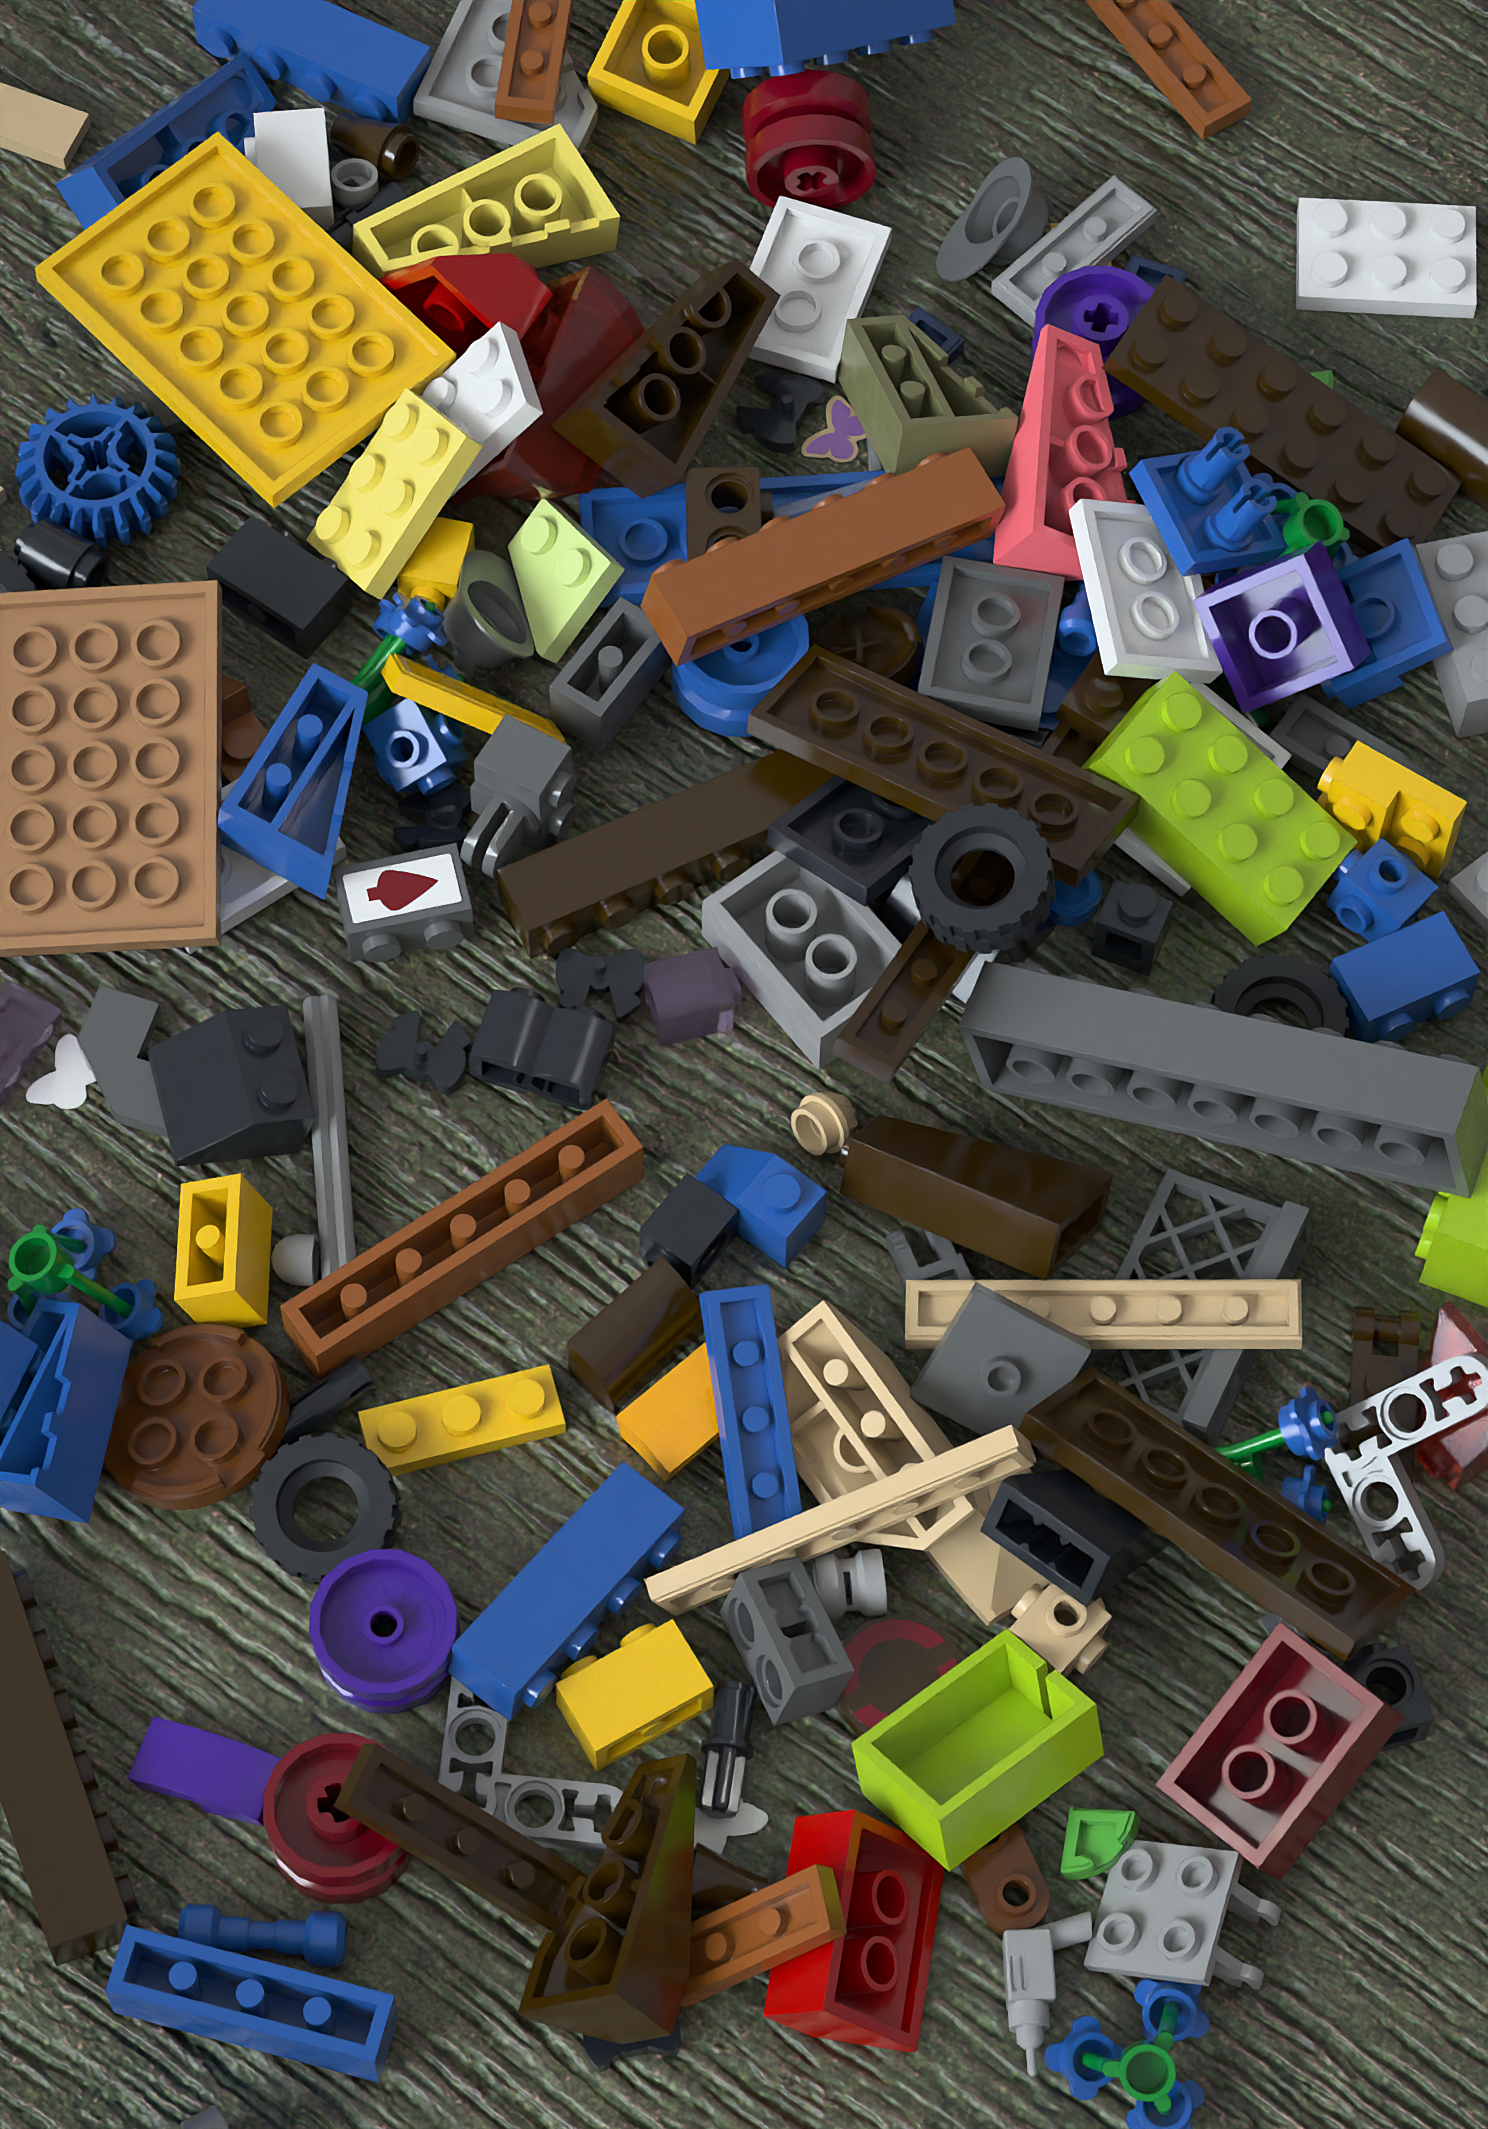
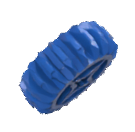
M94 392L89 400V405L78 406V403L69 396L66 412L61 414L47 408L45 415L46 425L31 423L28 432L30 441L20 443L18 451L20 462L17 463V468L15 469L17 484L21 486V489H19L21 502L26 507V510H30L32 520L37 524L40 520L47 517L87 539H95L102 552L109 538L118 537L119 541L127 547L131 540V531L138 530L149 536L152 529L151 518L166 520V515L169 511L167 502L176 501L179 491L177 480H179L181 475L179 458H176L175 440L171 437L170 433H165L164 423L160 420L159 415L148 418L147 410L141 402L126 410L125 401L122 400L119 394L116 395L109 405L101 404L100 398ZM132 452L137 454L146 464L140 477L131 472L130 465L128 464L127 458ZM57 467L65 470L69 485L64 492L51 481Z

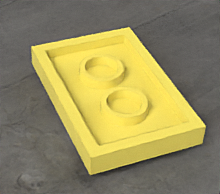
M405 388L395 405L386 413L382 425L361 457L352 465L349 475L328 507L319 515L316 525L306 541L322 555L334 560L338 564L337 568L365 592L382 600L483 445L423 397Z

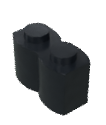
M521 987L512 988L510 991L493 989L469 1055L470 1075L498 1087L520 1092H531L550 1102L575 1109L589 1110L593 1106L614 1047L615 1025L606 1021V1017L602 1013L587 1006L575 1005L570 1009L554 1008L547 1004L540 994L530 989Z

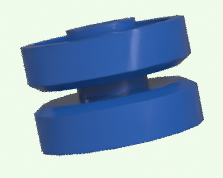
M804 615L676 667L672 660V692L682 712L701 728L725 737H753V735L747 733L749 713L809 650L808 623Z

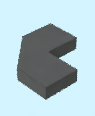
M100 985L77 1038L79 1050L104 1095L105 1102L117 1123L168 1138L150 1062L142 1060L161 1015L160 1004Z

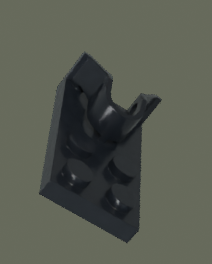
M834 775L769 825L767 845L866 907L909 872V865L913 864L911 853L915 843L919 844L922 839V832L929 824L932 826L936 822L840 776Z

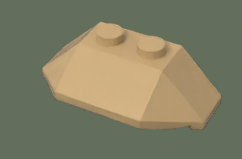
M821 1301L777 1339L796 1470L821 1505L954 1449L923 1404L910 1398V1386L890 1358L829 1301ZM973 1491L855 1541L929 1551L978 1510Z

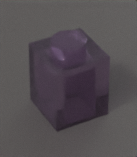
M717 947L643 964V992L659 1047L733 1030L734 1005L742 1004V994L734 967L723 968Z

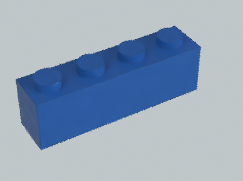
M197 0L192 7L197 43L202 45L211 54L221 58L229 57L234 59L246 52L261 76L270 80H282L304 90L307 95L317 101L332 102L354 112L360 118L405 125L414 111L413 99L431 63L430 46L325 0Z
M623 1461L452 1644L448 1673L509 1722L525 1705H528L531 1709L538 1707L555 1686L558 1677L554 1673L568 1658L574 1662L582 1659L596 1642L600 1634L597 1626L611 1611L617 1616L624 1613L638 1596L642 1588V1583L639 1580L652 1566L662 1570L677 1554L684 1542V1538L679 1535L685 1508Z
M130 1925L125 1927L105 1990L113 2013L378 2083L399 2017L395 1995Z

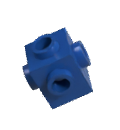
M407 698L362 726L376 753L373 761L379 775L388 785L394 787L397 792L421 791L423 796L436 793L456 780L453 772L455 769L471 760L463 746L465 742L464 731L456 719Z
M1381 837L1365 854H1362L1355 848L1340 863L1331 875L1338 882V885L1325 904L1336 913L1338 919L1346 928L1359 933L1370 943L1409 926L1421 913L1438 889V886L1417 868L1415 862L1407 854L1396 850Z

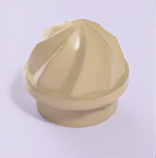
M832 1091L813 1092L804 1097L800 1107L792 1113V1130L798 1142L809 1153L814 1155H821L825 1152L837 1153L842 1149L847 1137L858 1125L855 1117L856 1110L852 1107L850 1100L843 1094H836Z

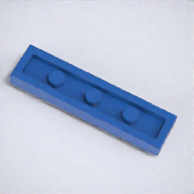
M769 1284L706 1291L699 1294L735 1541L802 1513Z

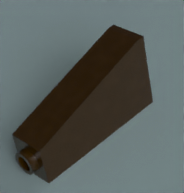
M881 1114L859 1132L853 1131L847 1137L839 1156V1165L844 1168L839 1194L1045 1281L1101 1229L1113 1178L1112 1174L1099 1169Z

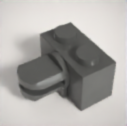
M506 714L474 760L475 781L470 787L472 811L478 814V820L466 836L460 855L461 861L472 868L482 863L483 873L493 879H497V869L509 864L521 844L540 852L547 848L554 836L562 838L571 827L578 809L573 799V789L577 777L572 773V748Z

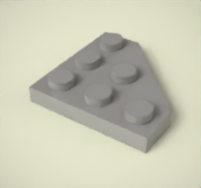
M461 0L413 99L414 115L513 146L560 123L582 156L598 121V106L589 90L584 89L574 70V62L567 49L565 51L554 125L496 119L495 99L512 0Z

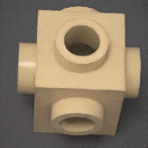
M1052 1582L1046 1589L1036 1583L1023 1595L1011 1612L1017 1620L1009 1628V1631L1047 1662L1048 1674L1056 1669L1066 1678L1076 1668L1084 1675L1099 1660L1109 1646V1643L1102 1637L1112 1615L1105 1610V1604L1101 1597L1086 1608Z

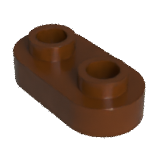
M1016 1821L998 1835L999 1840L996 1843L984 1845L958 1865L985 1922L991 1929L1001 1935L1004 1934L1005 1930L1039 1927L1046 1917L1050 1901L1047 1883ZM1018 1887L1027 1894L1028 1901L1021 1906H1012L1005 1901L1003 1892L1008 1888Z

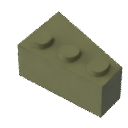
M905 315L847 319L837 378L886 473L892 472L898 476L915 469L922 460L934 453L945 451L949 455L970 446L989 478L1006 476L1018 422L1017 415L1008 407L1001 408L998 411L982 397L983 385L973 376L966 377L963 380L947 365L949 355Z

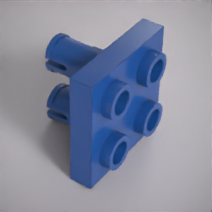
M1232 427L1219 428L1202 450L1141 459L1129 473L1182 577L1266 563L1278 558L1288 547L1271 516V513L1277 506V500L1275 496L1267 497L1272 491L1268 484L1251 477L1243 462L1250 454L1248 444L1240 445L1245 438L1237 429Z

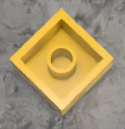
M623 0L587 77L589 92L594 101L696 145L731 72L730 69L706 70L695 0Z

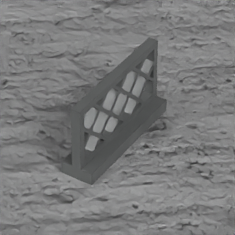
M1168 1169L1114 1280H1134L1135 1276L1137 1280H1147L1141 1267L1145 1256L1172 1245L1182 1269L1154 1280H1197L1230 1266L1237 1280L1294 1279L1313 1239L1310 1208L1288 1200L1285 1201L1282 1208ZM1177 1192L1202 1201L1207 1216L1174 1228L1167 1210ZM1214 1206L1220 1207L1223 1210L1216 1212ZM1244 1217L1266 1224L1259 1240L1233 1249L1223 1227L1225 1224ZM1162 1223L1165 1232L1156 1235ZM1214 1229L1225 1253L1190 1265L1180 1242ZM1249 1260L1245 1271H1243L1240 1263ZM1091 1349V1353L1076 1377L1090 1368L1094 1362L1120 1353L1130 1378L1120 1381L1118 1384L1131 1393L1137 1392L1138 1397L1213 1448L1217 1444L1261 1349H1204L1181 1358L1178 1349H1168L1173 1362L1138 1374L1128 1351L1129 1349ZM1198 1368L1193 1380H1191L1188 1371ZM1179 1375L1187 1393L1178 1412L1176 1413L1151 1404L1145 1388Z

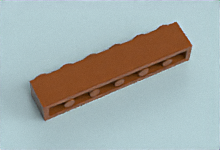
M970 446L949 455L945 451H940L922 460L915 469L898 476L892 472L882 474L869 482L863 490L846 497H843L842 494L828 496L817 503L811 511L792 519L788 515L774 518L766 523L758 533L741 540H737L736 537L725 538L711 546L704 555L684 562L682 559L666 562L652 573L641 608L676 667L991 537L1005 510L1006 504Z
M606 1098L282 1304L280 1308L286 1337L318 1381L333 1372L335 1368L353 1355L359 1361L644 1179L643 1145Z

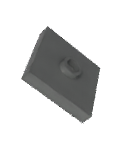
M975 1282L910 1388V1398L982 1436L1009 1425L1018 1430L1027 1411L1076 1377L1091 1353V1343Z

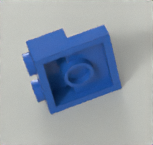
M1408 537L1336 570L1372 653L1354 669L1320 682L1328 699L1337 696L1348 710L1404 685L1401 674L1454 650L1416 549Z

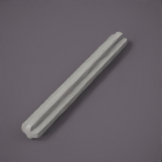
M327 994L310 996L303 1002L308 1085L315 1114V1120L311 1129L322 1279L356 1258L337 1000L332 995Z

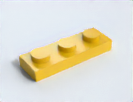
M549 1364L358 1412L366 1448L371 1449L380 1458L392 1476L566 1433V1424Z

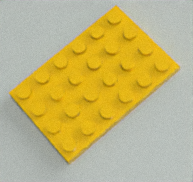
M218 131L35 267L37 281L274 509L382 425L386 413L395 405L405 388L419 396L422 395L432 380L441 377L457 361L456 353Z

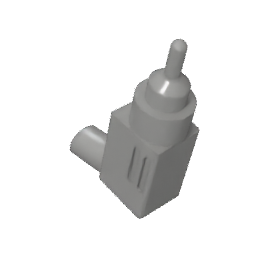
M1090 1911L1032 1929L1004 1931L1002 1950L1009 2031L1016 2033L1017 2044L1026 2050L1027 2072L1030 2076H1036L1038 2073L1036 2050L1044 2043V2031L1050 2029L1049 2009L1054 2008L1056 2000L1053 1951L1092 1939Z

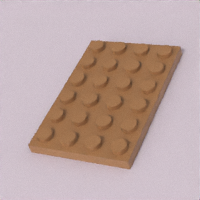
M218 580L0 593V957L221 945V836L217 823L221 808L222 588Z

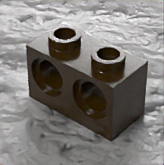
M760 467L686 469L687 561L704 555L711 546L725 538L736 537L737 540H741L758 533L766 523L773 520L772 491H760ZM723 507H735L739 509V511L734 513H726L718 509Z

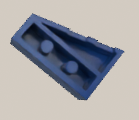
M313 662L221 806L217 828L221 836L222 845L325 900L368 692Z
M38 1299L21 1334L39 1346L0 1422V1506L9 1511L89 1523L132 1341L80 1303Z

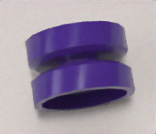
M1084 266L1062 274L1044 290L1035 311L1034 337L1032 339L1030 355L1031 369L1041 329L1047 324L1099 344L1104 364L1155 290L1136 274L1113 266ZM1105 371L1114 411L1108 416L1109 421L1134 413L1147 401V399Z
M370 1549L351 1556L340 1562L322 1579L310 1604L309 1636L325 1682L344 1702L369 1713L400 1714L426 1704L448 1684L451 1675L448 1673L452 1644L461 1636V1628L457 1607L447 1581L426 1560L396 1549ZM385 1624L394 1626L395 1632L392 1635L379 1637L380 1626Z

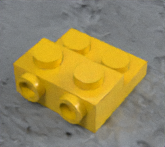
M1358 740L1344 760L1338 756L1331 760L1317 786V789L1323 792L1317 803L1358 841L1348 855L1355 848L1362 854H1365L1382 837L1396 850L1407 854L1420 871L1423 870L1438 879L1451 859L1467 802Z

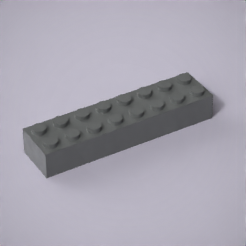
M984 961L958 1025L984 1090L1466 1198H1471L1488 1150V1103L1479 1066L1471 1065L1465 1059L1455 1055L1442 1054L1432 1057L1409 1052L1404 1047L1390 1041H1376L1372 1044L1345 1038L1342 1034L1329 1028L1316 1027L1312 1030L1283 1025L1277 1019L1263 1014H1253L1246 1017L1222 1012L1214 1005L1203 1001H1191L1185 1004L1162 999L1153 992L1142 988H1130L1124 991L1101 986L1094 980L1081 975H1070L1064 978L1040 973L1034 967L1020 962H1011L1003 965Z

